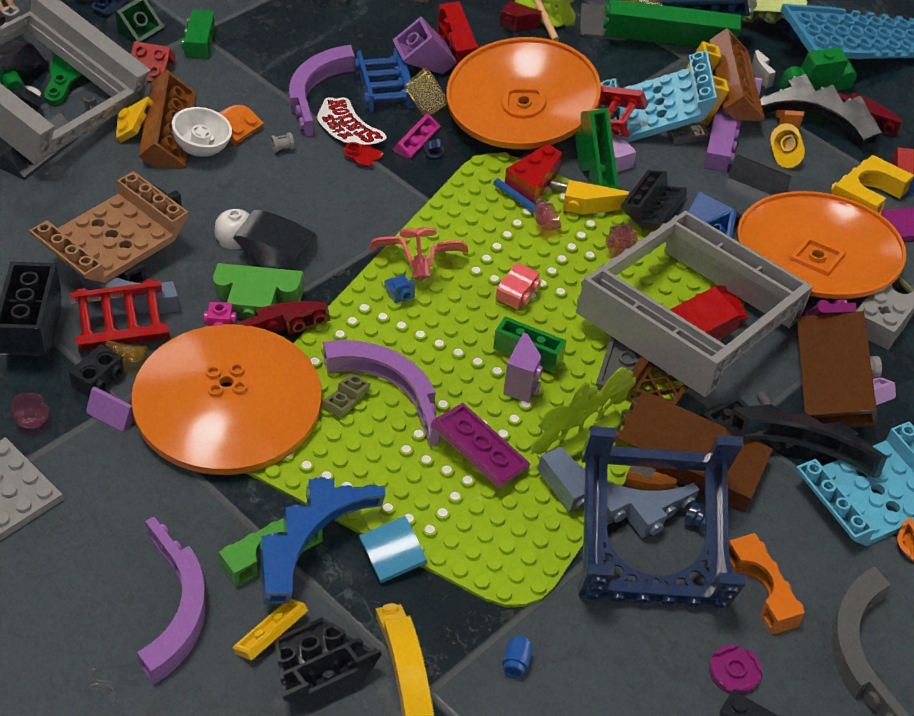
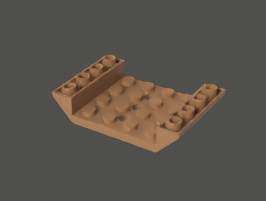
M133 171L117 180V195L59 228H56L46 220L30 229L29 233L84 278L106 283L174 242L186 222L189 212Z

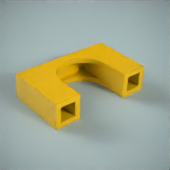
M702 41L696 52L708 51L713 72L721 59L719 46ZM713 76L718 100L704 120L695 122V124L703 123L705 126L709 125L729 92L727 80Z
M872 155L867 160H863L858 167H854L848 175L845 174L839 182H835L831 187L830 193L861 203L881 215L886 197L864 186L878 188L900 199L909 191L914 175Z

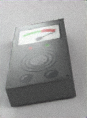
M703 123L685 125L667 131L673 145L708 141L710 138V134Z

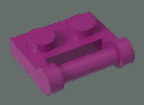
M820 300L815 307L807 308L803 312V316L856 312V303H848L847 300L834 301V304H830L827 300Z

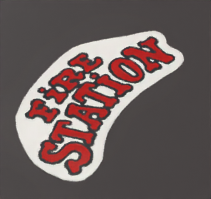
M343 97L338 99L326 98L323 101L317 119L335 138L346 143L357 142L362 145L375 144L386 139V135L382 131L367 125L357 116L349 99Z

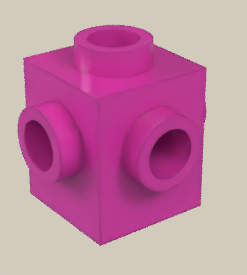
M209 302L208 311H204V324H208V326L236 324L237 313L233 312L232 303Z

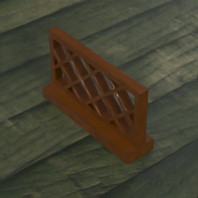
M641 356L631 370L633 371L632 377H636V384L629 390L627 398L631 400L633 395L640 397L642 391H644L641 387L651 385L653 391L647 393L677 406L689 387L684 383L681 386L674 387L672 381H677L678 379L672 375L668 376L664 370ZM660 372L662 377L652 378L651 373ZM666 383L668 388L658 389L656 384ZM672 394L674 400L664 399L662 395Z

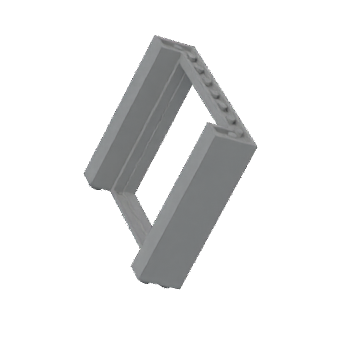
M31 0L30 12L0 26V45L25 32H29L111 96L108 100L54 131L55 126L0 83V137L32 163H37L117 115L123 108H128L144 98L151 70L62 1Z
M684 211L680 215L674 216L668 223L662 224L656 231L650 232L644 239L638 240L634 246L625 249L619 256L613 257L610 262L600 266L592 274L586 275L581 282L582 289L577 299L576 313L706 397L718 387L723 371L780 324L790 328L797 323V317L802 316L813 286L691 213ZM665 242L664 252L719 286L726 285L727 291L762 311L765 315L730 343L724 345L616 275Z

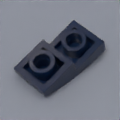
M96 0L90 8L101 14L108 15L119 9L127 0Z

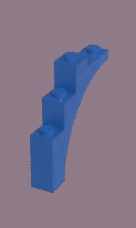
M325 477L309 479L306 489L307 507L303 505L286 507L283 517L284 535L271 533L261 538L260 560L263 605L289 604L292 596L294 567L302 550L312 537L328 523L345 514L365 508L381 507L386 495L385 486L369 484L364 487H352L350 485L335 487L334 479H327Z

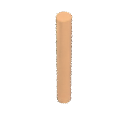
M534 0L537 9L542 11L541 18L551 40L558 41V35L542 1Z

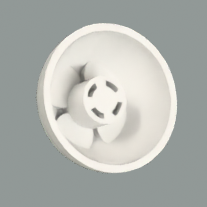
M186 108L179 111L172 120V132L177 144L185 152L194 156L208 157L215 155L225 148L231 138L232 127L229 121L222 114L208 108Z

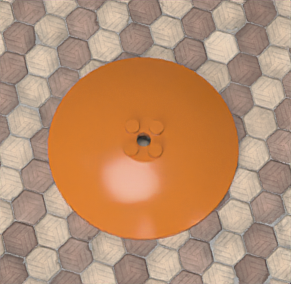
M793 191L766 197L751 205L744 212L737 229V241L812 285L813 288L810 296L851 299L880 292L899 278L906 262L904 241L896 228L887 219L861 203L828 193Z

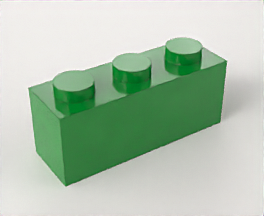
M192 10L191 16L187 17V27L184 29V38H182L181 43L182 50H185V57L208 59L215 29L214 11Z
M505 316L495 330L493 349L511 356L522 334L526 333L541 355L540 366L547 371L555 373L564 358L566 340Z

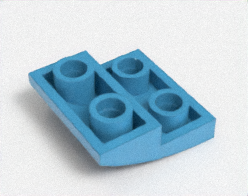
M406 516L359 535L380 583L427 563L423 550Z

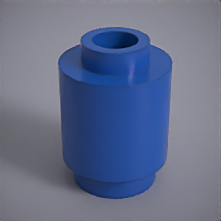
M516 636L508 640L502 661L503 671L508 676L520 678L528 671L534 649L529 639L524 636Z

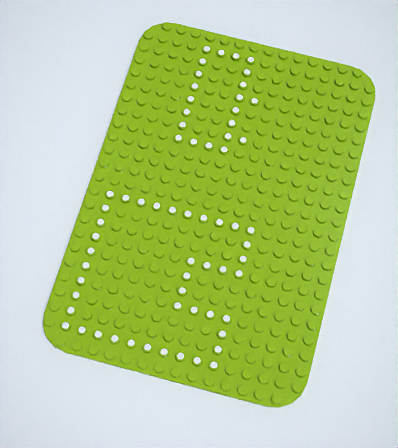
M506 152L473 156L472 159L464 163L401 229H418L422 227L436 229L437 233L435 235L420 237L422 255H427V259L430 256L431 246L437 245L439 242L452 240L465 242L468 246V254L461 251H435L432 260L433 266H430L431 277L414 279L413 268H410V262L403 245L385 246L328 306L331 321L308 328L294 342L310 359L319 376L321 384L319 418L309 437L293 453L275 464L247 472L246 474L306 506L308 480L316 477L334 479L335 487L343 485L364 487L369 484L385 486L386 495L381 507L360 509L345 514L334 521L362 535L406 516L427 559V563L421 565V567L487 602L502 607H526L542 601L555 589L583 547L584 509H576L571 512L566 509L537 470L541 455L531 454L533 443L544 432V430L538 427L544 415L559 405L568 406L574 397V393L585 382L590 384V387L592 385L596 386L611 338L609 334L576 313L577 299L582 289L581 282L586 275L592 274L600 266L610 262L613 257L619 256L625 249L634 246L638 240L647 237L652 230L641 229L623 210L584 215L563 211L566 192L550 188V185L545 188L543 195L539 196L536 200L535 205L542 209V213L539 216L535 215L493 185L494 180L497 178L505 183L506 168L521 160L520 158L510 156ZM557 175L554 181L569 183V179ZM399 231V233L396 235V237L403 238V237L400 236V231ZM416 237L404 238L414 260V256L418 255ZM665 242L616 275L669 310L695 297V294L707 291L711 286H719L664 252ZM517 262L540 272L539 280H541L538 291H533L526 306L523 305L519 310L496 300L497 287ZM405 275L408 281L414 280L415 298L394 303L384 287V280ZM740 298L741 303L744 306L746 302ZM505 316L566 340L564 358L555 373L543 369L538 382H541L537 395L532 396L529 403L503 394L507 362L511 356L493 349L495 330ZM333 340L369 342L384 346L405 356L417 365L432 383L436 392V418L464 403L531 464L528 470L501 488H498L441 435H439L438 445L429 446L417 410L404 391L392 382L368 373L347 371L328 374L323 359V342ZM660 372L651 373L652 378L662 377ZM353 373L369 382L371 386L361 400L347 414L340 418L322 408L323 400L336 392L339 382ZM679 380L672 381L674 387L683 385ZM666 383L656 384L658 389L668 388ZM651 385L641 387L644 391H653ZM672 394L662 395L664 399L674 400ZM633 395L631 400L626 398L621 404L611 405L620 413L621 423L626 413L631 414L632 411L629 408L634 397L638 399L639 397ZM612 397L605 404H608ZM620 423V426H619L617 429H620V430L623 429V426H621V423ZM582 452L571 457L579 465L585 468V463L581 462ZM608 464L607 481L623 487L631 466Z

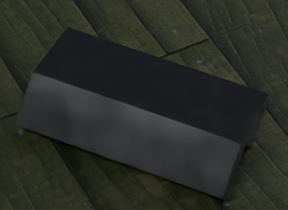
M647 170L621 204V209L641 229L656 231L662 224L668 223L687 196V188L668 186L667 171Z

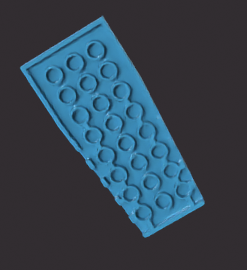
M783 4L780 8L785 19L788 20L809 52L841 47L846 58L859 60L865 58H914V18H910L909 21L903 19L902 16H896L895 19H891L888 14L875 17V14L872 12H867L866 16L860 15V11L852 10L851 14L846 13L845 9L825 6Z

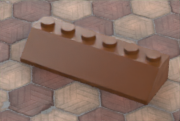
M726 28L709 40L710 44L719 46L721 59L715 67V76L727 80L729 92L723 100L722 109L726 115H730L734 120L762 121L765 118L748 50Z
M167 69L151 83L149 98L153 101V104L147 107L139 157L154 168H184L186 166L187 152L177 144L173 136L172 120L179 111L194 107L196 91Z

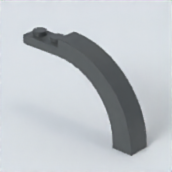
M874 566L859 576L843 597L832 627V653L838 673L854 699L863 695L867 704L874 708L879 716H909L874 673L866 660L861 646V617L873 605L884 600L891 587L887 579Z

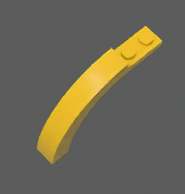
M390 603L381 608H376V618L386 640L395 672L402 716H434L423 656L411 617L406 616L401 604Z

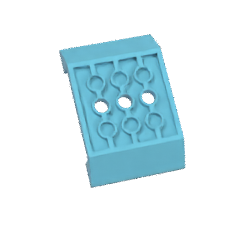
M705 50L689 55L691 68L682 69L672 74L625 87L627 89L643 90L648 106L645 110L634 109L628 118L626 125L630 133L629 137L613 135L612 137L631 142L704 120L718 100L708 51ZM616 78L600 83L601 86L619 88ZM600 105L601 108L609 107L608 105ZM617 107L610 119L619 120L625 107Z
M910 422L891 428L886 441L873 446L888 456L880 477L873 478L842 460H836L821 466L814 459L796 466L795 470L853 541L862 545L869 546L899 533L901 524L910 517L914 521V426ZM857 473H864L867 476V478L864 476H859ZM872 490H878L882 493V495L878 493H873ZM886 507H892L897 512L889 511Z

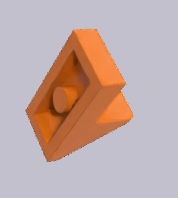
M776 110L775 117L780 118L779 125L792 124L799 131L804 116L803 111Z

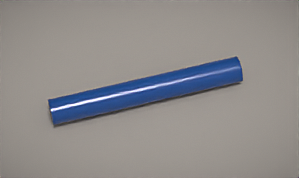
M499 178L494 180V186L535 215L539 216L542 213L540 207Z

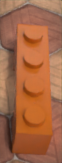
M756 533L729 540L730 563L735 574H746V576L756 579L767 591L768 598L764 602L760 616L771 634L775 635L799 627L805 614L803 605L795 598L790 584L784 580L779 572L777 563L772 561L767 553L765 544L759 540Z

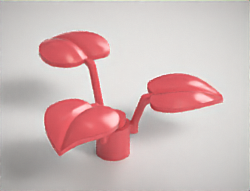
M422 227L401 230L400 236L403 238L396 236L375 238L370 243L369 252L388 245L402 244L410 262V268H413V278L426 279L431 277L430 266H433L432 260L435 251H461L468 254V246L465 242L459 240L439 242L437 245L431 246L430 256L427 259V255H422L420 237L433 236L437 231L435 228ZM416 237L418 255L414 256V260L404 238Z

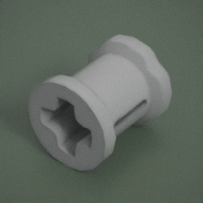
M7 6L2 10L6 22H10L18 17L19 9L17 7Z
M291 132L278 137L274 135L270 137L274 153H278L279 150H292L295 148Z

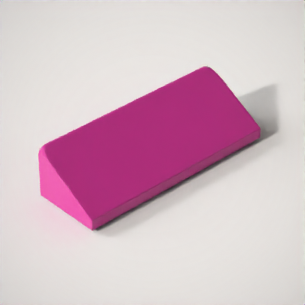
M427 113L394 146L392 151L410 159L441 126Z

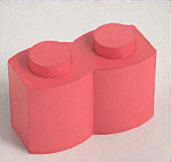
M517 262L497 287L496 300L518 310L523 305L526 306L533 291L537 292L541 285V280H539L540 272Z

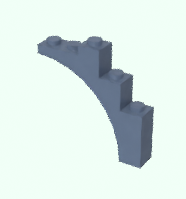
M562 447L541 455L537 470L569 512L576 509H584L585 468L574 461ZM607 481V525L614 521L616 523L620 522L626 517L642 538L650 534L654 536L663 530V524L666 519L672 517L683 508L684 510L689 509L696 502L695 499L699 488L695 483H691L676 489L646 491L622 487Z

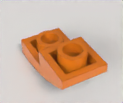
M628 471L624 487L646 491L675 489L677 479L654 472L652 478H649L642 474Z

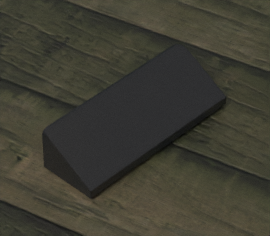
M738 154L729 173V178L771 195L787 192L792 177Z

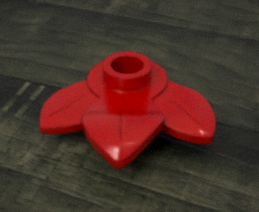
M350 142L344 148L345 157L354 160L362 166H372L374 161L379 160L383 156V152L372 148V144L362 145L357 142Z

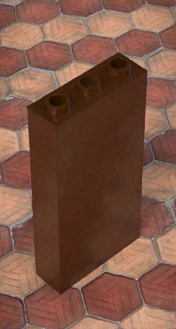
M864 311L797 317L805 413L823 424L843 422L849 427L877 425V407Z
M642 391L639 399L634 397L629 408L632 412L631 414H625L621 423L623 429H617L614 443H616L615 447L708 453L717 435H736L728 431L726 427ZM743 440V447L728 470L729 506L745 513L773 448L755 440ZM654 468L657 473L675 478L677 482L685 486L695 483L699 488V492L705 494V471Z

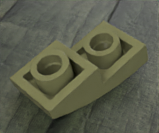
M352 373L339 382L336 392L323 400L322 408L342 418L361 400L371 384Z

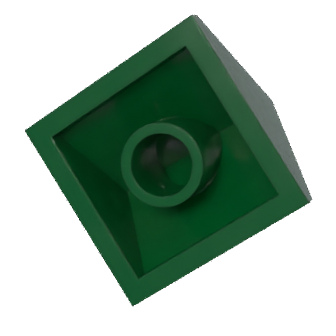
M134 0L115 12L118 34L132 42H141L164 27L147 0Z

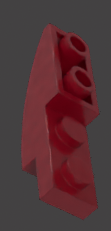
M838 93L839 96H840V98H841V100L843 101V103H844L847 99H849V98H856V97L861 96V95L852 93V95H851V97H850V96H847V95ZM861 96L881 133L897 137L902 120L884 106Z
M295 301L256 309L258 316L238 322L237 324L253 326L273 333L286 329L290 335L331 321L327 303Z

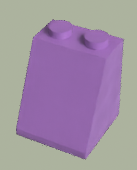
M422 17L393 39L403 61L407 64L439 74H444L457 64L446 42Z

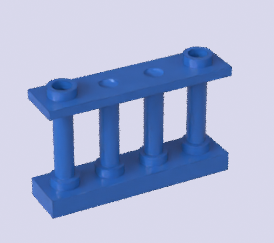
M394 48L393 56L390 58L363 60L361 51H357L354 68L359 72L364 90V104H368L370 112H373L374 102L402 99V101H405L407 109L415 108V90L407 65L397 48ZM387 65L394 67V69L366 71V67ZM395 76V78H398L397 80L393 81H369V78ZM401 89V92L373 94L372 90Z

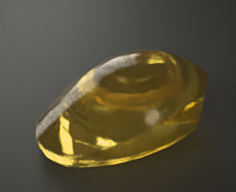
M106 341L105 343L110 350L121 355L122 360L127 362H141L148 359V346L129 345L116 341Z

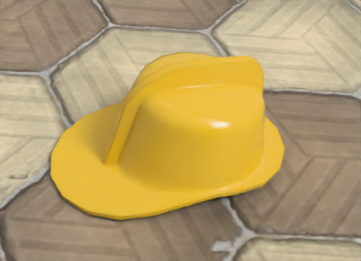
M786 123L777 126L770 137L775 160L783 168H793L800 164L805 154L800 132L792 124Z

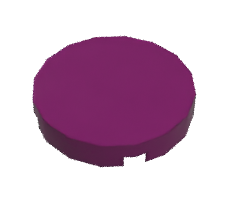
M727 645L719 648L713 654L709 663V674L711 680L719 689L728 694L735 690L744 695L757 688L761 680L762 666L760 660L752 651L747 648L746 650L739 648L738 645Z

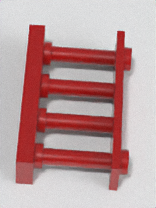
M601 86L598 109L600 105H608L609 118H611L617 107H625L619 120L610 119L611 133L613 136L629 137L630 133L626 125L628 118L634 109L645 110L648 102L643 90Z
M149 279L141 284L96 290L82 288L69 293L71 304H78L82 333L80 336H75L78 351L96 349L101 344L105 347L170 338L168 323L163 324V322H160L156 293L162 292L161 281ZM147 294L151 323L149 326L140 327L137 324L133 296ZM124 297L128 327L123 330H117L114 327L110 299ZM101 300L105 330L102 333L94 334L91 330L87 302Z

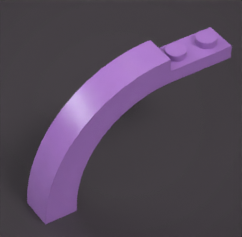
M351 45L340 46L318 53L306 60L293 74L289 86L291 114L296 113V117H300L299 127L304 130L305 137L313 136V119L307 103V95L320 81L336 74L354 71L355 56Z
M355 340L323 342V359L328 374L347 371L376 375L392 382L404 391L413 402L429 446L439 444L440 434L430 426L436 418V392L428 377L417 365L394 350L369 342Z
M152 517L145 521L147 536L173 569L182 586L180 605L170 625L151 644L137 652L140 668L150 682L155 685L174 671L194 647L204 623L206 598L203 574L196 555L190 546L182 549L177 540L173 541L170 538V533L165 524H159L156 518Z

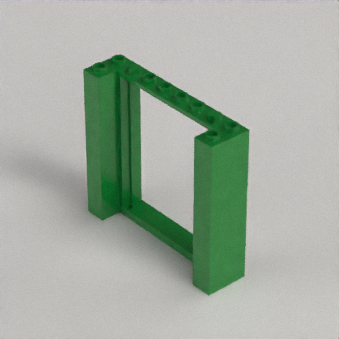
M605 0L608 1V4H605L604 15L607 18H604L603 29H606L605 36L698 48L702 41L710 44L709 40L726 28L736 38H738L741 30V15L623 0Z

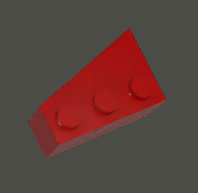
M460 2L439 4L437 33L448 45L457 62L455 64L457 66L466 56L479 47L475 42Z
M547 143L506 168L505 183L536 204V200L539 196L543 195L545 188L550 185L551 180H554L560 172L562 152Z

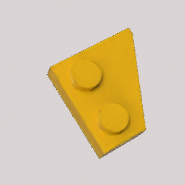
M148 96L128 108H123L118 113L116 138L121 143L137 135L142 122L147 116L144 113L145 108L153 104V101Z

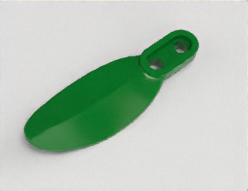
M54 53L50 67L52 78L44 92V97L48 105L58 106L64 102L71 88V83L77 80L82 73Z

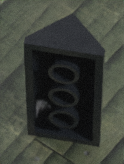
M61 112L48 120L55 126L54 131L69 123ZM75 140L35 164L12 147L0 156V169L22 180H26Z

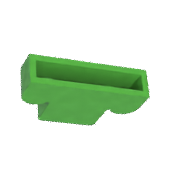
M218 263L213 275L217 297L221 300H227V303H232L233 312L237 313V319L242 320L258 316L256 309L278 304L279 302L301 301L305 288L303 271Z

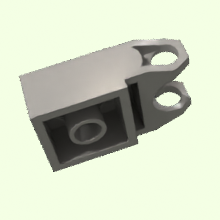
M891 284L889 287L869 295L857 311H864L869 341L887 350L891 347L914 313V291L910 294H901L895 291Z

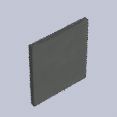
M581 3L580 36L626 41L623 38L605 36L606 29H603L604 18H607L604 15L605 5Z

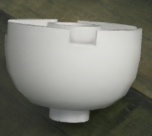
M230 209L219 215L215 222L214 234L215 239L219 241L222 247L236 250L242 249L233 239V236L250 216L248 212L241 209Z

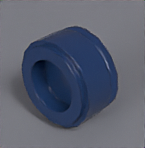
M441 139L428 141L423 144L428 158L436 159L444 154ZM439 149V152L436 154L430 153L432 150Z

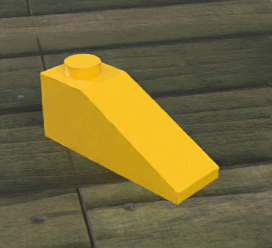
M569 180L563 211L584 215L622 210L621 204L628 197L629 191Z

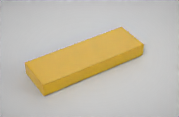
M291 599L289 604L280 605L232 647L236 655L252 661L309 611L306 604Z

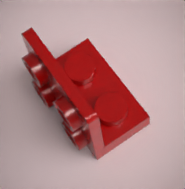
M134 41L131 52L134 58L151 70L148 82H152L166 70L168 62L174 63L176 58L170 47Z

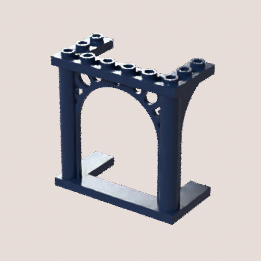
M590 426L582 451L581 461L585 463L583 572L578 585V595L584 596L588 600L608 597L611 601L615 602L635 599L637 603H650L652 600L661 601V604L675 605L676 602L686 603L690 607L710 604L713 608L717 609L730 606L746 585V574H734L731 568L728 524V470L743 447V437L717 435L708 453L614 447L616 428ZM608 464L705 471V542L700 555L690 566L670 575H650L630 567L616 554L607 533ZM605 554L611 556L612 561L604 565L603 561L606 562ZM707 561L706 569L700 566L701 562ZM619 566L623 570V574L619 579L612 581L614 567ZM697 572L701 574L705 580V585L702 587L696 586L690 580V573ZM627 576H634L636 578V582H633V580L626 582L625 580ZM683 579L687 586L681 583L677 585L676 580ZM653 580H658L659 584L653 583Z

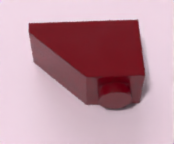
M509 1L501 10L500 26L513 31L539 28L541 26L542 11Z

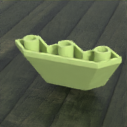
M756 0L757 6L751 16H741V19L752 23L760 17L768 23L775 24L781 18L785 19L780 10L783 4L807 5V0Z

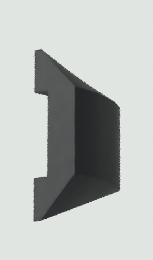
M10 40L0 45V67L2 70L37 69V67L49 68L47 61L31 42Z
M253 210L233 236V239L249 257H254L261 267L289 270L316 232L277 214Z
M323 617L285 633L275 639L283 700L314 709L362 686L380 659L381 651L377 648L370 649L359 638L353 639L345 634V630Z

